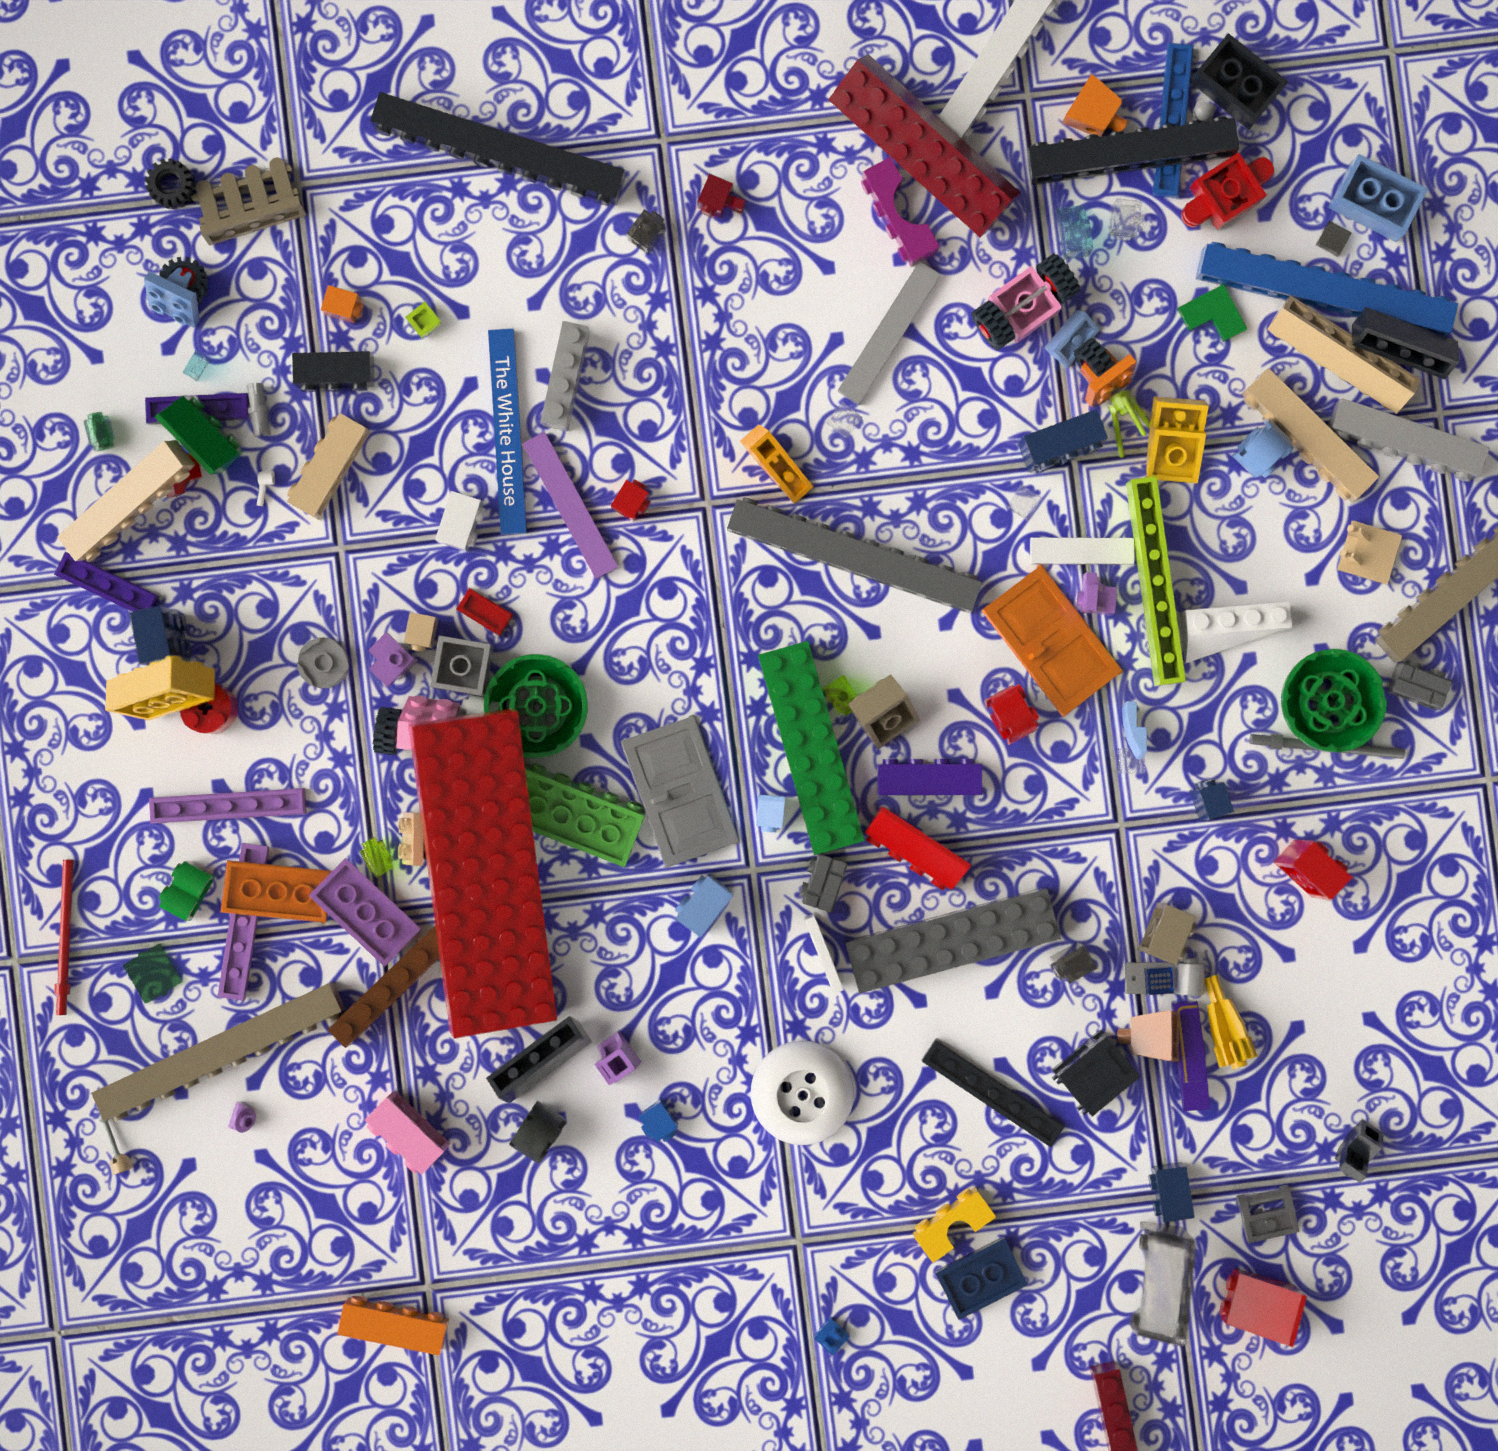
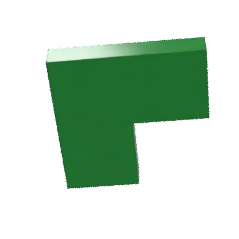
M1224 284L1177 308L1188 332L1210 320L1214 324L1222 342L1247 330Z

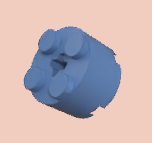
M1269 418L1263 421L1266 425L1263 429L1256 427L1237 447L1240 453L1232 454V457L1254 478L1258 476L1266 478L1275 469L1274 463L1280 457L1284 459L1294 449L1291 445L1292 439Z

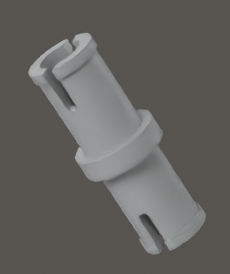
M254 383L247 384L250 403L248 414L252 416L254 437H261L260 426H262L263 436L271 435L267 417L269 406L265 404L263 383H256L257 394H255Z

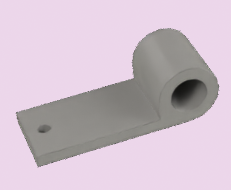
M1184 958L1183 962H1178L1177 965L1169 962H1125V994L1204 995L1205 964L1199 963V958ZM1151 974H1153V975H1155V974H1157V975L1162 974V977H1159V976H1158V977H1155V976H1154L1153 978H1151L1150 975H1151ZM1171 985V988L1155 989V986Z

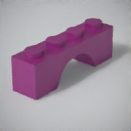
M891 157L864 170L861 186L866 195L871 194L874 199L873 207L878 217L883 216L886 221L885 229L891 240L895 239L899 245L897 251L902 261H907L910 267L918 264L919 261L921 262L938 253L940 246L928 224L918 225L909 223L898 214L895 208L894 195L900 188L903 179Z

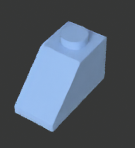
M758 796L756 826H761L762 832L776 833L777 828H782L785 797Z

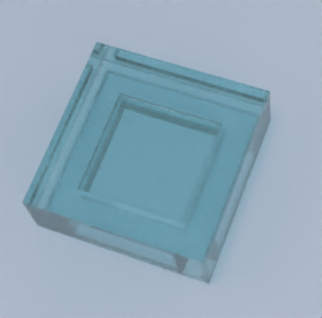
M195 350L182 373L197 382L207 367L209 359Z

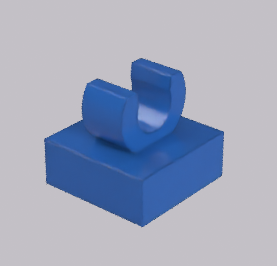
M830 1317L813 1337L833 1356L849 1339L850 1334Z

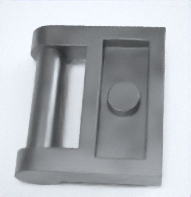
M1288 1185L1279 1186L1277 1190L1245 1196L1243 1194L1236 1196L1248 1243L1300 1232ZM1281 1199L1284 1206L1250 1214V1206Z

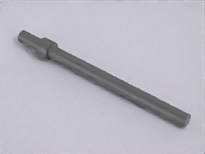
M1271 733L1270 736L1251 734L1249 738L1250 744L1269 746L1270 749L1281 750L1284 747L1319 751L1307 746L1298 738L1283 737L1282 734ZM1361 745L1349 751L1338 752L1404 759L1405 749Z

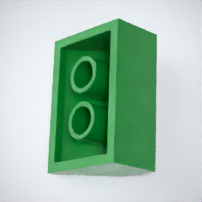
M183 395L158 413L155 418L210 475L223 473L244 452L240 448L241 442L233 434L230 433L228 435L221 428L223 424L216 416H209L203 410L205 405L200 399L194 395L192 397L190 395Z

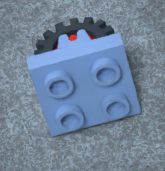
M177 257V262L174 263L173 259L168 261L169 266L166 264L162 266L163 271L160 270L159 276L150 271L145 276L144 282L148 304L155 312L159 314L164 313L173 317L179 324H187L195 328L200 321L197 302L200 304L203 301L202 296L206 297L207 274L203 265L199 266L197 260L191 263V258L186 257L185 261H182L181 257Z

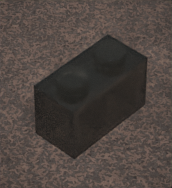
M1078 942L1050 956L1053 962L1050 964V968L1056 978L1064 980L1069 984L1097 969L1085 945Z

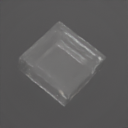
M842 402L826 423L847 439L863 417Z
M1020 485L1006 508L1028 521L1042 500V497Z
M1118 748V774H1145V755L1142 759H1136L1131 748Z

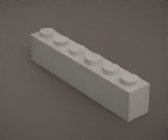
M1343 398L1335 403L1328 427L1343 441L1350 439L1358 442L1357 445L1365 449H1372L1374 447L1382 450L1381 453L1389 457H1397L1398 455L1406 458V462L1410 464H1425L1431 466L1430 470L1443 474L1449 472L1455 474L1456 479L1466 482L1481 476L1490 448Z

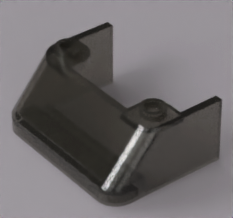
M1140 1222V1228L1144 1231V1234L1140 1235L1139 1249L1143 1250L1146 1262L1141 1308H1138L1136 1313H1132L1129 1325L1136 1335L1171 1345L1185 1346L1196 1258L1195 1239L1182 1226Z

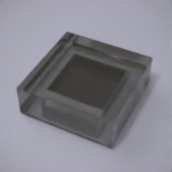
M1329 220L1315 245L1338 257L1352 232Z

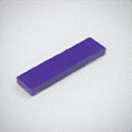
M248 393L194 395L205 405L203 410L209 416H216L220 421L251 420L250 414H248V408H250ZM181 396L145 397L146 423L148 425L161 424L155 416Z
M64 552L54 575L132 612L155 607L160 597L85 560L75 561L68 552Z

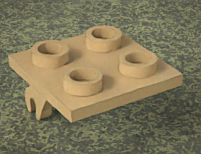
M1354 520L1351 521V525H1348L1347 528L1348 535L1344 548L1340 552L1341 558L1337 570L1387 585L1402 535Z

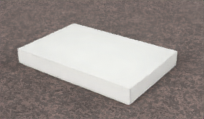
M813 914L808 915L804 920L833 993L843 991L844 989L815 916Z

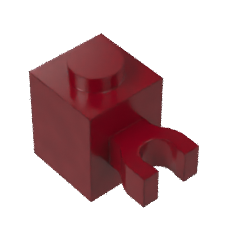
M709 173L698 198L697 205L701 209L700 212L705 216L721 218L725 208L742 215L746 201L731 196L733 183Z

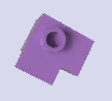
M1086 572L1083 574L1082 591H1078L1077 607H1081L1080 613L1115 614L1117 587H1107L1101 584L1097 573Z
M387 632L368 650L377 659L369 670L387 687H390L396 680L402 679L419 661Z
M619 1030L597 1046L602 1059L594 1065L606 1082L611 1085L635 1070L642 1061Z

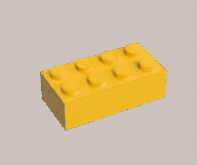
M168 656L166 660L151 662L149 666L134 668L132 672L118 674V677L107 680L105 711L150 721L213 700L215 669L204 666L202 662L182 661V658L179 656Z

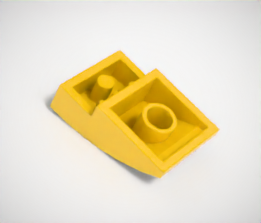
M1154 396L1148 438L1146 477L1157 476V480L1198 483L1206 439L1204 430L1209 407L1205 400Z

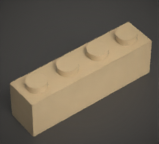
M341 413L338 414L337 418L334 416L327 426V435L324 440L320 439L314 448L315 455L311 462L307 461L304 464L300 473L302 477L298 483H294L287 494L289 497L288 503L317 520L320 519L371 433L367 428Z

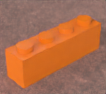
M352 1296V1298H348L344 1302L337 1335L440 1356L444 1348L449 1318H444L442 1313L428 1312V1314L418 1312L417 1308L404 1306L403 1309L392 1307V1303L378 1301L377 1304L367 1302V1298L361 1296Z

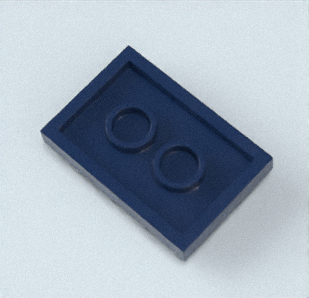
M1004 1236L934 1271L958 1320L1028 1286Z

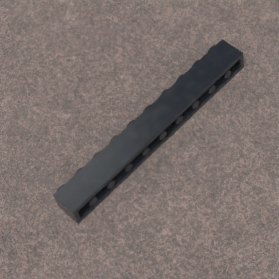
M379 92L370 122L376 129L375 131L381 135L390 136L394 134L400 136V139L406 143L415 144L416 141L425 144L424 147L431 151L439 152L441 149L449 152V155L456 159L463 160L466 157L472 159L476 165L482 167L491 165L497 167L499 172L507 175L516 173L522 175L524 180L536 183L537 180L547 183V187L560 191L561 188L570 190L572 195L579 198H585L586 196L595 198L597 203L604 206H610V203L617 205L626 178L625 169L383 92Z

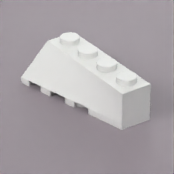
M1290 602L1194 609L1181 612L1184 661L1188 663L1291 628Z

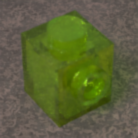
M842 675L822 688V692L837 715L844 713L846 717L852 713L848 704L855 699L857 694L846 677Z

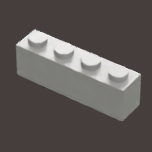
M567 321L562 322L541 416V423L544 427L567 432L569 430L590 336L588 326Z

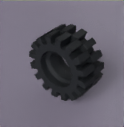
M168 158V162L165 159H161V164L158 165L156 162L152 164L154 169H148L149 177H145V182L148 184L145 187L151 198L164 208L169 209L171 207L173 210L177 209L178 205L181 208L185 207V201L190 203L192 200L190 195L196 192L193 187H196V182L193 180L194 176L188 168L177 160L175 162L174 159ZM169 175H175L180 180L179 188L173 193H166L161 187L163 179Z

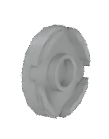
M324 637L315 638L308 641L301 648L297 668L301 678L309 685L317 688H331L340 684L346 677L350 668L349 656L346 649L338 641Z

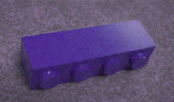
M883 759V764H877V795H982V764H976V759H960V764H950V759H934V764H924V759H908V764H898V759Z

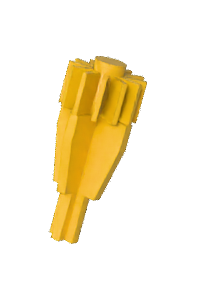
M1218 975L1205 978L1204 982L1211 1004L1207 1005L1210 1031L1219 1067L1231 1065L1232 1069L1246 1066L1248 1065L1246 1060L1258 1057L1252 1038L1249 1037L1246 1026L1231 998H1225Z

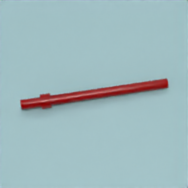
M63 859L58 978L57 983L54 984V994L57 995L56 1015H67V996L70 995L71 984L68 983L74 860Z

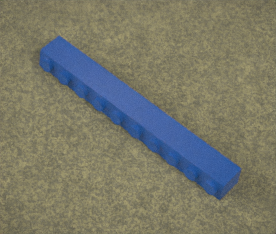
M1220 242L1207 243L1202 249L1195 277L1197 280L1218 285L1224 284L1226 287L1285 301L1291 295L1306 306L1356 318L1367 307L1445 337L1452 333L1458 303L1451 302V298L1446 296H1426V293L1421 290L1405 291L1401 290V287L1396 284H1385L1384 286L1376 284V281L1371 278H1361L1359 280L1351 278V275L1346 272H1336L1334 274L1326 272V269L1320 266H1311L1309 268L1301 266V263L1295 260H1286L1284 262L1276 260V257L1270 254H1261L1260 256L1251 254V251L1245 248L1229 249Z

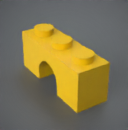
M975 1187L972 1190L969 1188L963 1190L957 1195V1201L951 1205L948 1203L944 1204L936 1211L937 1215L929 1221L924 1219L915 1226L914 1238L932 1263L954 1248L952 1242L947 1237V1230L952 1223L956 1221L967 1222L974 1232H977L996 1218L994 1212Z

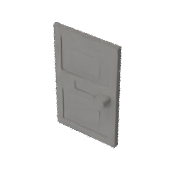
M690 715L686 719L620 741L665 868L731 844L740 843L695 715Z

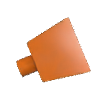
M1091 74L1062 123L1087 134L1101 137L1107 127L1115 132L1123 131L1129 121L1116 114L1123 101L1096 76Z

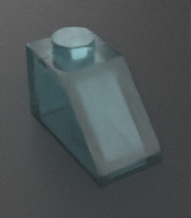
M1083 205L1057 208L1063 260L1088 257L1093 251L1090 222Z

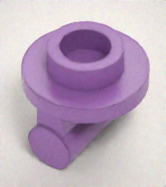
M236 1102L228 1127L240 1133L248 1131L255 1123V1111L242 1102Z

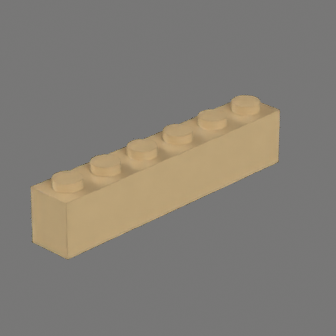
M1291 295L1276 313L1267 329L1275 337L1289 343L1298 352L1312 358L1318 365L1332 371L1341 380L1352 384L1360 392L1372 397L1384 408L1390 409L1396 414L1414 395L1420 382L1419 378L1388 358L1353 346L1351 334Z
M1269 368L1242 393L1245 397L1244 402L1251 409H1257L1263 415V421L1268 418L1271 419L1292 439L1291 445L1300 452L1299 456L1307 464L1312 463L1318 469V475L1324 481H1330L1337 488L1335 491L1342 499L1349 500L1350 502L1358 499L1379 478Z
M177 440L163 441L57 536L75 561H92L101 554L99 550L102 547L108 546L118 539L117 534L133 526L136 523L135 518L150 511L154 507L152 503L155 500L168 495L172 490L170 488L172 485L186 479L190 475L188 471L195 464Z

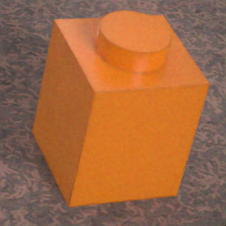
M328 285L321 311L327 316L355 324L356 318H360L362 315L364 303H362V299L357 293Z

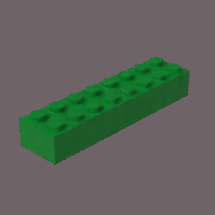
M805 641L758 654L813 854L817 855L863 842L864 837L809 642Z

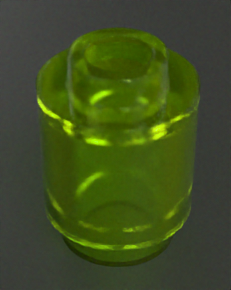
M374 837L361 844L363 849L359 852L369 872H373L375 877L394 868L391 863L393 859L382 839L377 841Z

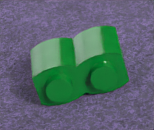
M184 861L182 864L178 863L171 875L174 879L170 887L166 886L159 896V900H161L159 907L184 921H191L216 875L190 861Z

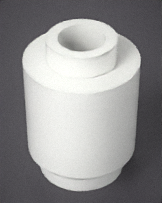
M470 694L469 699H463L461 714L484 713L483 696ZM492 701L490 711H498L500 702L493 703Z

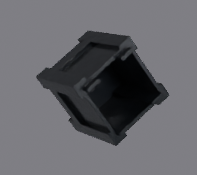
M1099 1030L1051 1069L1055 1074L1051 1078L1054 1081L1059 1078L1056 1083L1058 1085L1063 1083L1080 1104L1076 1108L1079 1111L1083 1108L1084 1110L1081 1113L1083 1115L1089 1113L1092 1117L1141 1077L1109 1037Z

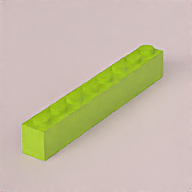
M1157 476L1131 479L1126 483L1154 687L1186 682Z

